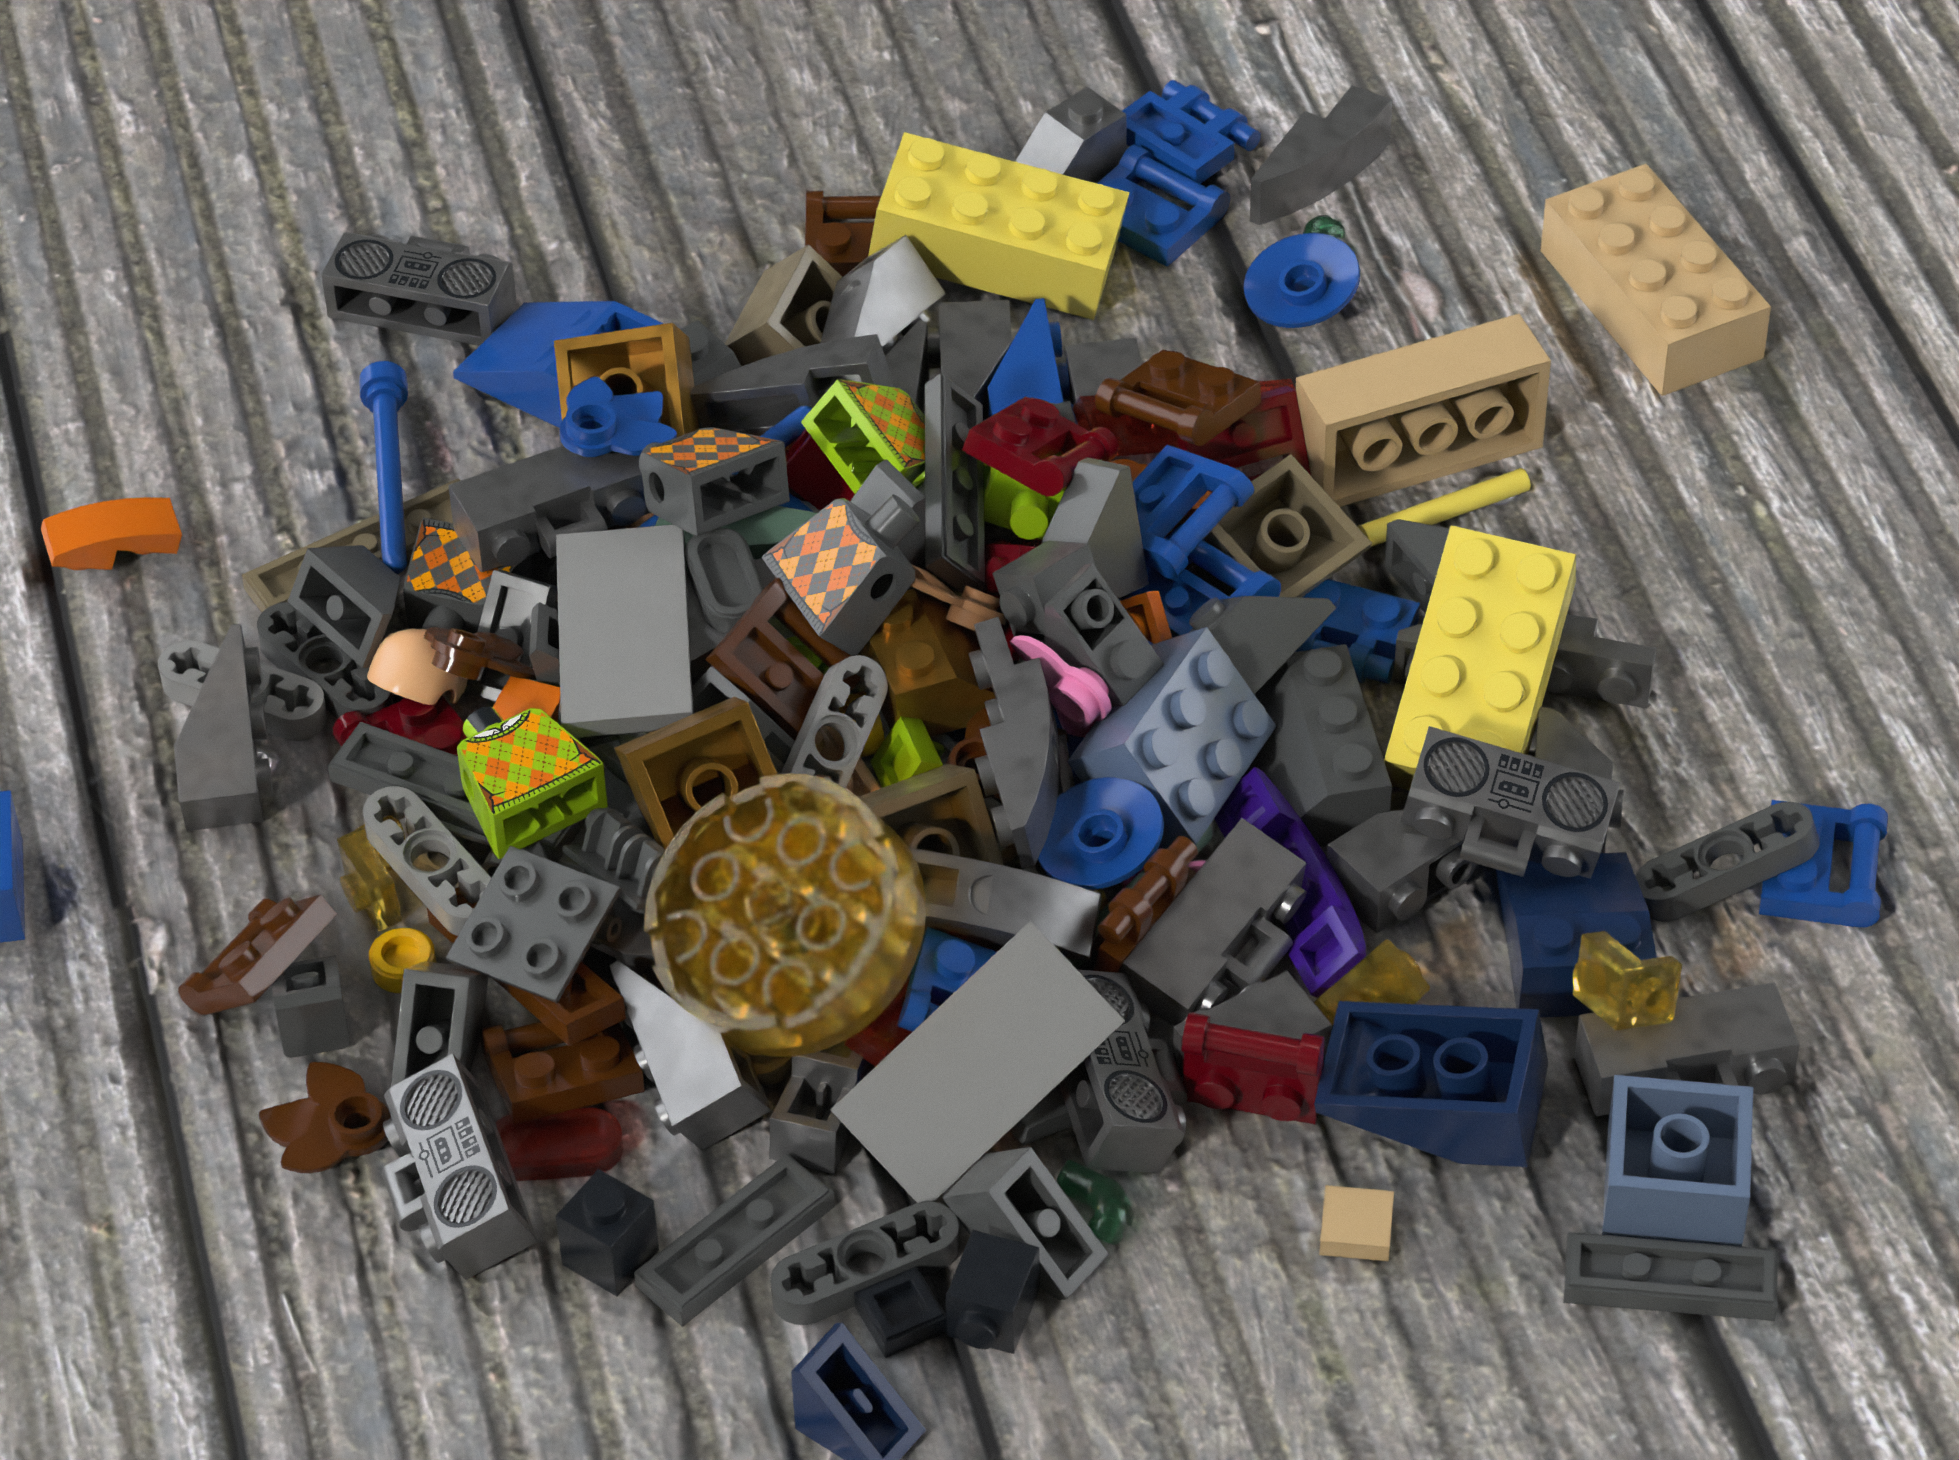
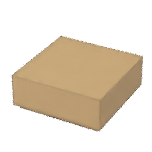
M1325 1185L1319 1255L1389 1261L1394 1191Z

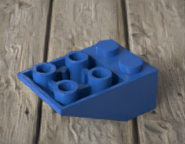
M616 301L523 303L453 371V378L560 428L562 417L554 340L660 325L663 323Z

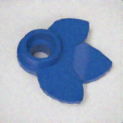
M594 376L575 386L566 398L568 411L560 424V441L566 449L575 454L592 458L614 451L632 456H640L642 450L650 443H663L677 438L676 430L660 423L663 413V395L660 391L613 396L610 387L599 377Z

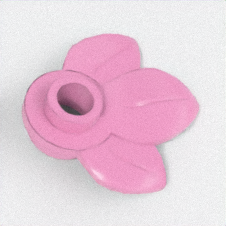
M1019 635L1011 639L1010 645L1024 661L1040 658L1049 698L1056 709L1060 724L1067 731V734L1085 737L1096 721H1102L1111 712L1112 706L1108 697L1109 688L1096 672L1086 667L1078 669L1068 665L1055 651L1032 637Z

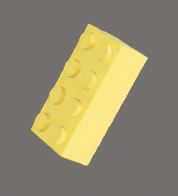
M904 132L877 207L868 256L907 235L935 278L1032 304L1035 299L1044 298L1047 308L1094 320L1118 243L1129 192Z
M1450 526L1384 758L1392 787L1410 791L1429 726L1522 754H1529L1539 718V709L1542 707L1576 583V554L1457 526Z

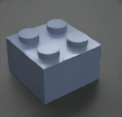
M1614 1075L1608 1121L1602 1235L1742 1247L1750 1202L1753 1087Z

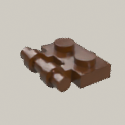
M1178 836L1167 849H1157L1144 864L1145 874L1132 889L1123 888L1110 902V914L1098 926L1100 933L1093 945V951L1097 953L1093 971L1122 973L1123 962L1195 876L1197 872L1188 867V864L1198 854V849L1190 839L1185 836Z

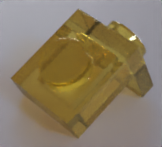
M391 815L383 818V822L389 819L395 821L403 830L400 820L394 819ZM365 824L337 838L345 873L344 876L340 877V883L354 912L357 913L365 909L378 931L401 922L402 917L394 880L389 874V871L393 870V868L368 841Z
M1605 931L1582 934L1578 962L1573 969V995L1616 1031L1669 1023L1675 1016L1682 964L1673 956L1640 960Z
M1385 939L1361 962L1316 999L1314 1004L1333 1027L1339 1001L1415 1004L1430 991V986L1422 977V972L1417 962L1405 951L1397 949L1390 940Z

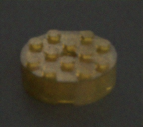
M786 773L759 777L760 784L744 789L730 797L721 793L700 808L681 827L664 851L655 869L647 895L644 916L645 932L650 935L653 957L656 963L653 969L658 980L673 1000L705 1026L722 1034L738 1048L751 1053L774 1057L800 1056L830 1048L847 1040L875 1020L888 1007L906 982L922 944L926 920V895L923 879L918 864L903 839L859 797L841 785L817 776Z

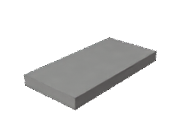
M661 525L557 534L556 555L562 727L575 738L655 731L694 714L683 529L675 525Z
M1029 921L830 1110L917 1203L925 1201L934 1202L1125 1020L1034 923Z

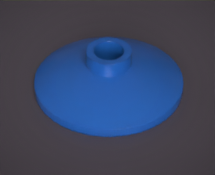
M1320 233L1293 235L1270 245L1254 259L1244 279L1245 298L1251 311L1268 324L1283 328H1301L1315 325L1333 317L1351 301L1359 286L1360 266L1353 250L1336 237Z
M1104 777L1077 784L1057 797L1052 823L1038 861L1050 878L1087 890L1106 888L1121 883L1139 872L1149 858L1157 851L1164 832V819L1161 808L1156 798L1147 788L1131 780Z

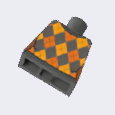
M709 427L663 443H650L642 450L639 457V469L643 478L645 504L648 511L696 536L790 501L784 442L780 440Z
M892 494L873 515L845 498L835 499L768 550L761 558L775 577H779L782 580L785 591L818 636L846 653L855 656L864 648L915 580V569L897 545L920 523V519L913 509L895 494Z
M423 517L403 589L408 628L425 630L432 627L448 630L454 628L472 634L477 633L493 570H505L539 581L536 554L527 556L525 560L514 566L502 565L485 572H480L454 531L453 523Z

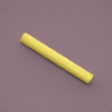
M1519 468L1361 524L1358 528L1372 542L1371 547L1386 542L1387 523L1401 519L1434 525L1527 492L1531 488L1530 479L1523 468Z

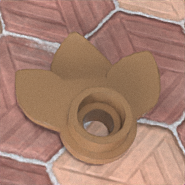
M912 565L915 569V580L910 587L950 603L951 606L946 616L947 620L974 631V624L999 617L1001 624H1006L1007 619L1004 614L997 612L1000 605L999 598L969 586H965L960 597L953 593L936 576L920 567Z

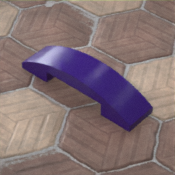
M1254 767L1238 782L1214 819L1226 838L1241 818H1243L1306 862L1301 888L1307 891V894L1299 909L1284 926L1293 941V945L1287 953L1310 995L1319 999L1366 957L1363 932L1346 890L1319 844L1277 787L1263 771Z

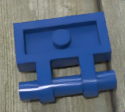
M1171 80L1165 85L1162 97L1149 91L1122 110V112L1127 114L1126 145L1130 147L1136 144L1150 151L1153 160L1199 184L1234 160V144L1247 151H1252L1258 145L1261 138V133L1248 125L1247 118L1233 108L1223 110L1210 102L1209 94L1195 85L1186 87L1176 80Z
M1331 579L1325 580L1301 597L1329 598L1337 608L1295 652L1347 645L1359 683L1363 684L1366 678L1386 684L1390 683L1395 666L1398 631L1417 625L1420 613L1419 602Z

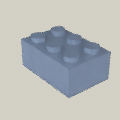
M1207 627L1151 645L1164 665L1125 706L1112 707L1111 712L1102 721H1096L1067 761L1081 782L1097 778L1115 777L1134 781L1147 788L1156 798L1164 819V832L1158 849H1167L1178 836L1187 837L1195 845L1198 843L1276 728L1275 723L1266 712L1264 706L1258 701L1231 662L1229 656L1223 651Z

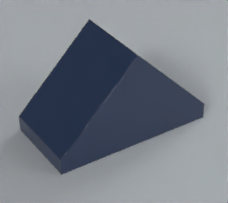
M844 1323L834 1324L791 1371L795 1429L844 1460H900L926 1431Z

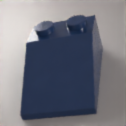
M1626 852L1600 853L1591 879L1580 875L1574 877L1559 876L1547 871L1542 864L1529 860L1523 877L1496 869L1516 1009H1538L1540 1018L1568 1017L1652 1003L1658 964L1649 910Z
M1339 1001L1314 1102L1316 1113L1459 1164L1528 1167L1548 1068V1058L1539 1010Z

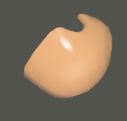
M411 628L391 633L382 641L373 657L367 674V678L371 683L386 691L426 705L436 704L446 691L451 692L450 703L456 704L465 691L468 679L443 671L432 664L436 650L431 647V642L424 638L425 629Z

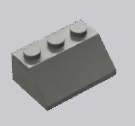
M1347 645L1294 652L1255 694L1258 701L1264 706L1266 712L1275 723L1276 728L1242 778L1254 767L1263 771L1304 822L1319 846L1324 847L1377 813L1390 812L1392 784Z

